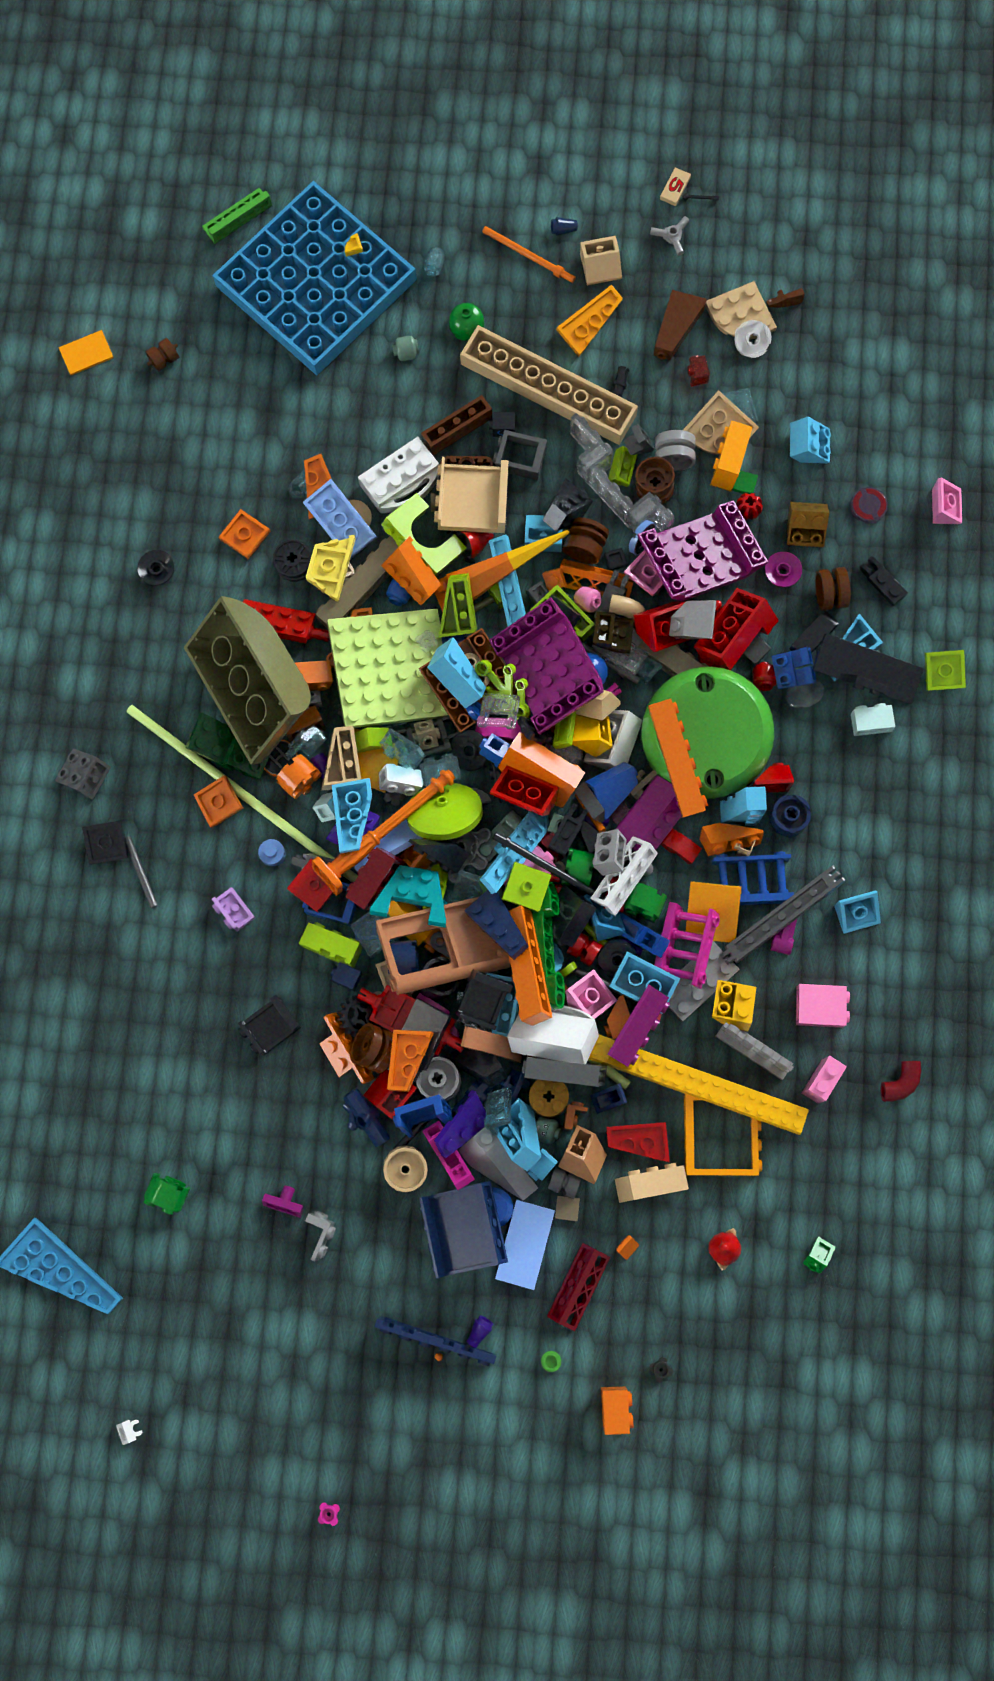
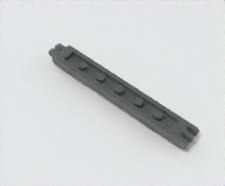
M834 865L726 945V951L721 954V957L725 959L729 955L731 956L725 961L727 965L734 961L739 963L845 883V878L842 877L836 881L841 874L837 871L831 875L836 870Z

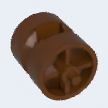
M167 338L158 343V348L153 346L145 351L149 358L147 365L154 366L158 372L166 367V362L172 363L180 358L176 351L177 343L173 345Z

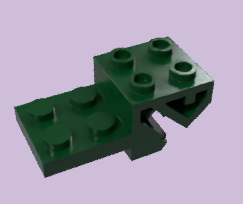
M204 713L199 714L186 745L187 749L216 762L217 765L230 771L236 769L242 775L254 779L261 778L269 758L268 756L263 762L251 765L229 726Z

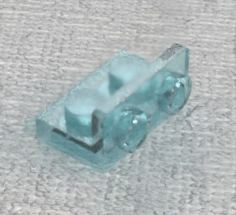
M508 1087L487 1093L484 1124L486 1129L490 1130L494 1136L498 1135V1127L511 1123L512 1092Z

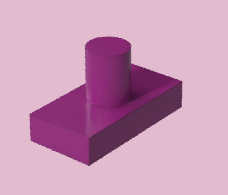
M284 1185L279 1198L264 1194L262 1203L265 1207L301 1218L303 1213V1205L291 1202L295 1189L290 1186Z

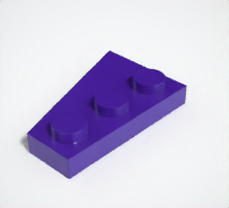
M474 1090L470 1091L468 1094L469 1098L464 1105L461 1104L459 1106L456 1116L452 1121L447 1122L434 1140L441 1156L444 1158L450 1156L491 1123L477 1092Z

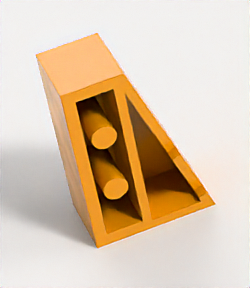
M732 420L729 427L725 426L722 437L725 439L724 442H720L717 451L720 455L719 458L715 459L713 465L715 471L710 485L728 491L732 490L741 469L752 431L751 426Z

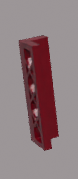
M582 1243L547 1317L575 1331L611 1257ZM599 1255L602 1257L599 1266L595 1267V1262ZM592 1276L591 1283L586 1286L587 1278ZM583 1294L581 1303L577 1304L578 1297ZM574 1313L571 1324L567 1323L569 1315Z

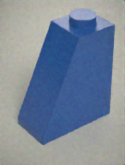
M626 762L585 781L605 810L604 820L611 816L638 784L637 770Z

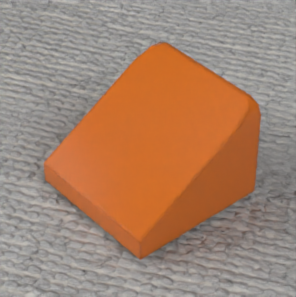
M627 1235L616 1248V1251L627 1260L639 1247V1244L630 1235Z

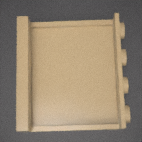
M442 457V464H438L437 473L438 476H441V479L437 480L436 491H440V494L436 495L435 506L439 507V509L435 511L434 522H438V530L505 533L508 460H501V467L445 464V457Z

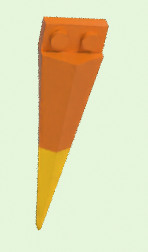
M569 531L557 533L446 574L445 577L439 579L441 586L434 592L442 612L448 579L451 575L469 573L474 601L517 568L568 535Z

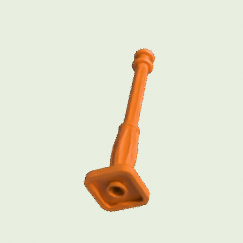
M449 769L446 771L441 770L440 776L437 779L432 777L430 779L431 784L375 830L368 831L363 835L360 850L341 853L331 863L327 864L320 857H316L312 860L313 870L335 895H339L343 889V884L340 881L341 875L363 860L380 844V840L435 794L438 792L444 793V787L447 784L452 786L455 779L454 774Z

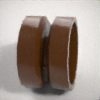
M845 567L833 568L832 573L828 569L816 571L815 591L817 603L821 611L831 610L834 605L837 609L849 607L851 590L849 576Z
M371 1023L363 1025L352 1043L350 1052L352 1063L364 1068L367 1067V1069L377 1073L384 1072L390 1065L393 1032L385 1029L381 1030L380 1027Z

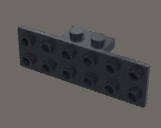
M827 633L823 636L813 665V670L852 683L853 688L859 690L866 688L870 690V694L876 696L883 694L908 704L913 702L924 670L919 666Z

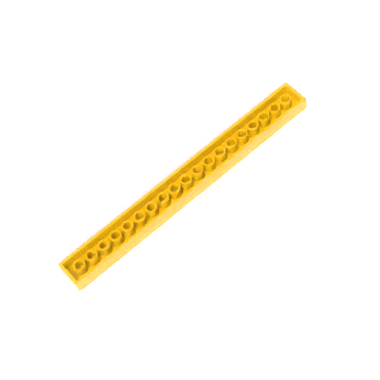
M599 1035L588 1058L798 1135L802 1133L809 1109L641 1049L637 1051V1054L640 1056L634 1066L630 1064L627 1067L607 1055L615 1040Z

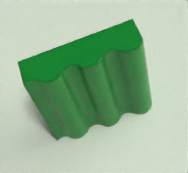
M740 471L733 491L741 494L753 493L758 475Z

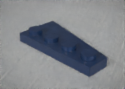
M489 890L485 891L464 910L513 960L529 947L498 892L491 894Z

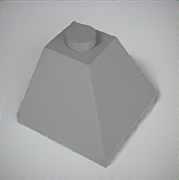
M686 601L671 616L669 636L681 639H712L716 601Z

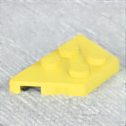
M349 535L348 539L340 541L334 539L328 543L315 544L307 570L306 580L337 602L340 598L355 544V535Z

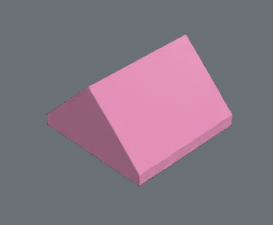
M938 478L932 488L933 524L962 523L961 488L943 478Z
M645 549L624 571L625 575H629L631 580L651 596L658 594L664 586Z

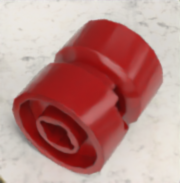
M581 933L573 947L568 948L567 953L575 958L580 957L581 962L590 967L603 945L595 940L590 941L589 936Z

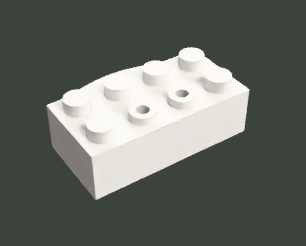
M416 437L358 476L359 485L380 513H392L407 500L397 503L426 482L428 483L418 493L419 496L423 499L432 490L439 478L437 475L439 463L420 438Z
M565 1005L558 1010H554L551 1007L552 1018L534 1026L521 1021L518 1014L507 1035L511 1052L563 1062L587 1063L599 1037L596 1021L589 1014Z

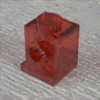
M705 355L690 357V364L687 366L688 375L691 377L690 386L708 383L710 372Z

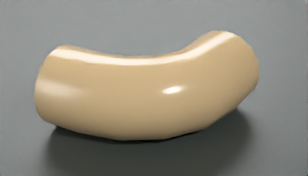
M612 594L609 612L625 616L628 619H634L633 615L645 611L644 606L638 601Z

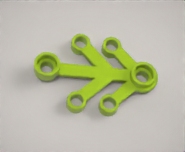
M481 660L476 663V673L479 676H487L499 690H492L491 687L486 686L485 690L488 692V695L484 692L482 698L507 700L511 704L510 706L505 705L502 701H496L492 705V710L495 713H510L517 720L520 716L529 718L530 708L525 703V689L528 687L526 679L521 678L515 682L517 699L513 696L515 666L507 664L503 667L504 685L492 671L490 661Z

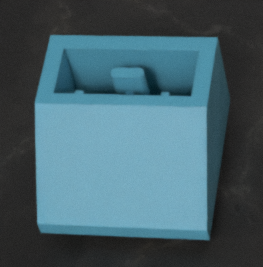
M810 417L791 422L790 457L800 463H830V429Z
M526 515L525 545L560 533L563 529L557 532L554 531L543 521L544 515ZM562 539L542 552H562Z

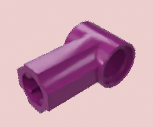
M797 919L773 936L771 951L786 955L791 954Z

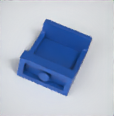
M440 1094L394 1108V1124L396 1128H399L409 1138L413 1137V1125L439 1118L445 1125L448 1121L453 1120L451 1107Z

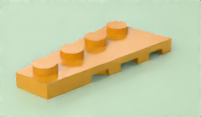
M610 285L560 324L556 330L576 355L580 357L623 298Z

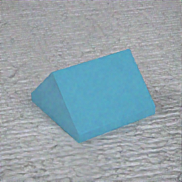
M876 890L840 900L834 905L844 934L881 923L878 892Z

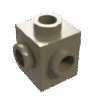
M432 719L413 723L415 733H412L414 744L419 745L420 751L439 746L437 739L441 738L438 727H434Z

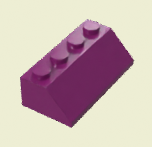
M656 775L616 829H619L627 839L626 845L634 836L651 843L656 850L682 815L672 784ZM635 844L632 848V853L638 851L641 845Z
M648 985L607 1055L627 1067L630 1064L634 1066L640 1056L637 1054L640 1046L642 1048L645 1047L650 1039L647 1037L650 1029L654 1031L660 1022L657 1017L660 1012L664 1014L670 1003L667 1002L669 997Z

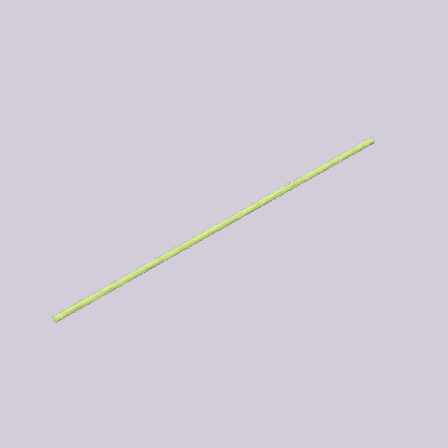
M131 705L127 709L128 714L215 780L225 775L197 753L187 749L184 743L135 706ZM228 777L236 795L313 854L335 859ZM350 869L343 874L350 882H355L358 877ZM588 1059V1062L591 1064L604 1065ZM607 1066L606 1076L626 1089L631 1081L614 1068Z

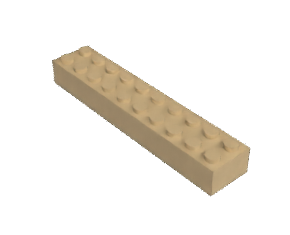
M479 325L460 354L461 365L618 445L622 442L637 416V405Z

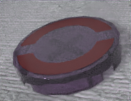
M872 487L858 490L852 497L850 504L853 516L867 524L876 523L881 520L888 508L887 498L883 492Z

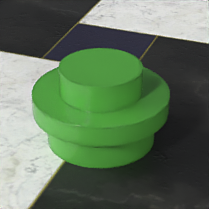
M547 1351L541 1358V1365L546 1371L555 1372L561 1366V1357L555 1351Z

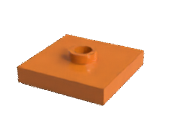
M240 509L218 538L249 559L271 531L268 527Z
M225 775L194 794L211 828L244 809L228 777Z

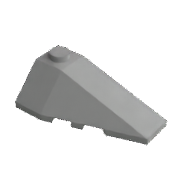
M489 1124L458 1150L472 1168L522 1201L538 1189L526 1171L510 1159Z

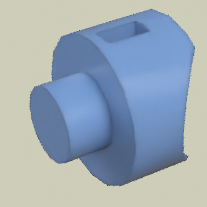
M269 839L264 841L259 847L258 854L264 864L277 866L284 862L286 852L279 841Z

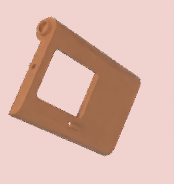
M479 897L444 905L446 928L428 925L431 908L376 921L377 933L391 977L390 987L392 992L400 995L469 978L473 969L482 973H489L511 967L508 960L509 955L464 911ZM440 929L448 951L450 964L400 975L389 941L395 938Z

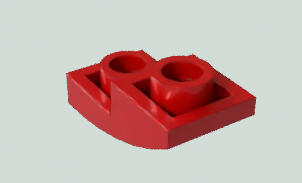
M673 828L660 844L670 853H676L688 864L694 862L702 849Z

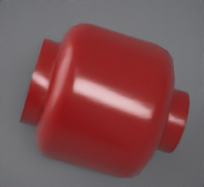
M761 662L753 668V684L759 690L769 691L777 684L772 664Z

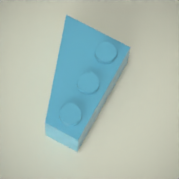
M518 1098L491 1127L510 1159L528 1171L541 1158L534 1110Z

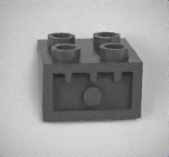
M73 749L55 781L75 789L93 800L111 766L93 755Z

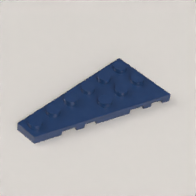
M384 1316L377 1318L374 1326L383 1333L390 1335L395 1333L399 1335V1338L407 1341L412 1339L418 1340V1344L430 1348L431 1345H434L444 1352L450 1353L453 1351L459 1353L458 1356L470 1360V1357L476 1358L478 1363L489 1366L490 1363L494 1364L497 1356L491 1352L474 1348Z

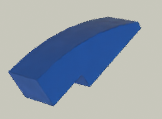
M619 912L626 933L622 936L662 958L670 940L624 913Z

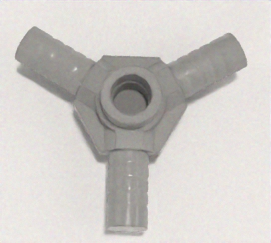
M684 216L677 225H672L665 229L651 227L650 235L663 237L667 242L673 244L677 255L680 256L684 253L680 244L682 229L689 222V219Z

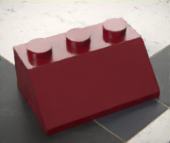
M376 847V849L369 853L367 857L369 860L357 872L358 877L355 882H352L347 888L348 893L345 897L364 910H370L400 865L404 866L406 863L403 859L382 848Z

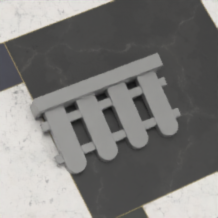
M725 1023L715 1036L780 1080H783L786 1074L793 1069L791 1061L733 1024Z

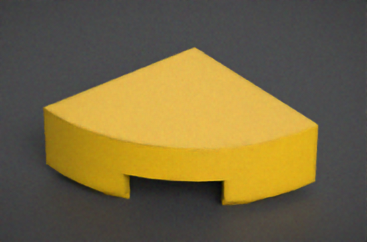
M358 233L352 235L345 245L346 257L363 252Z

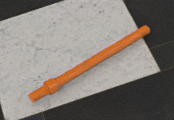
M487 226L483 228L482 233L550 270L558 278L562 277L571 283L575 281L576 276L565 271V268L552 264Z

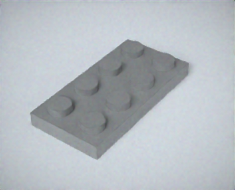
M714 941L712 942L705 971L706 981L702 984V988L697 989L691 985L692 980L680 978L668 1002L670 1003L669 1009L681 1022L688 1018L716 992L717 980L728 981L740 970L733 962L729 963V965L726 964L725 961L729 957L725 959L721 957L723 951ZM691 960L681 970L694 972L697 961Z

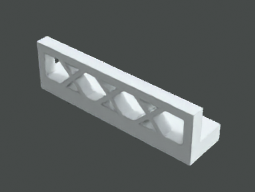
M633 836L626 845L624 861L630 860L628 866L623 868V872L606 875L590 899L604 906L610 914L616 916L658 854L651 843ZM635 844L641 845L638 851L632 853V848ZM619 875L617 882L611 884V879ZM608 891V895L604 900L599 899L603 892Z

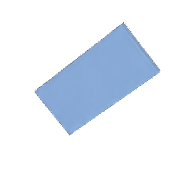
M332 479L303 501V504L332 540L338 539L340 541L348 539L349 535H355L356 540L350 560L377 538Z
M405 819L384 836L376 847L397 855L413 845L408 842L409 839H423V837L415 834L409 828ZM368 855L354 866L357 872L369 860L367 859Z
M516 1200L504 1244L508 1262L499 1265L495 1279L528 1289H535L555 1210Z

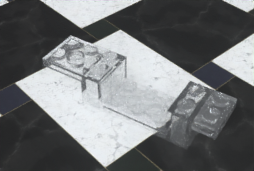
M575 413L571 417L570 434L586 450L578 456L577 473L635 536L637 535L635 530L645 520L654 522L661 532L672 528L674 515L671 510L665 509L661 500L656 495L653 496L651 492H648L632 505L631 499L628 496H624L620 492L619 486L608 479L606 471L611 468L613 449L608 443H604L600 439L601 437L595 429L592 430L588 426L589 424L584 417H580Z

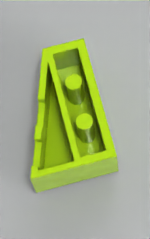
M469 573L451 575L448 579L438 638L470 634L477 630Z

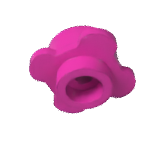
M322 1503L319 1507L321 1512L318 1522L335 1526L338 1523L337 1513L340 1511L339 1505Z

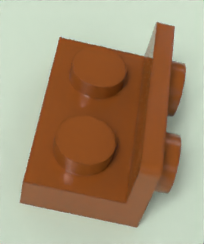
M572 1101L571 1105L568 1104L566 1106L564 1131L571 1132L572 1128L577 1127L578 1115L575 1112L586 1114L588 1108L584 1107V1103Z

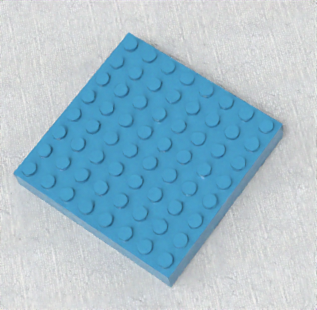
M314 181L212 275L215 285L315 375H318L417 280L416 269ZM358 233L363 252L346 257L345 245L352 235Z

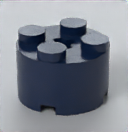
M798 795L782 796L776 801L770 812L769 821L772 828L778 834L788 838L799 835L810 822V805L804 798ZM793 814L794 816L789 818L787 815Z
M417 940L392 941L390 946L398 973L405 975L418 972L419 954L415 952V947H418Z

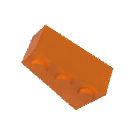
M409 536L381 566L401 587L405 588L415 601L422 605L441 584L430 566L425 565L421 559L423 555L420 550L416 551L411 543L413 539Z

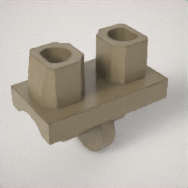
M642 769L638 772V776H636L638 785L628 795L630 799L632 797L636 800L640 798L644 792L643 787L646 784L649 786L656 777L657 773L655 770L644 779L641 777L645 772Z

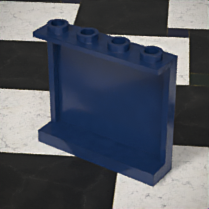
M491 1181L419 1198L420 1210L424 1218V1230L427 1233L429 1242L428 1249L433 1261L432 1268L436 1278L508 1262Z

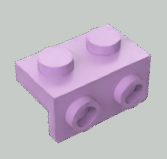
M232 887L219 897L212 898V901L215 903L212 907L218 915L222 913L226 919L223 921L230 930L234 928L238 932L255 919V916Z

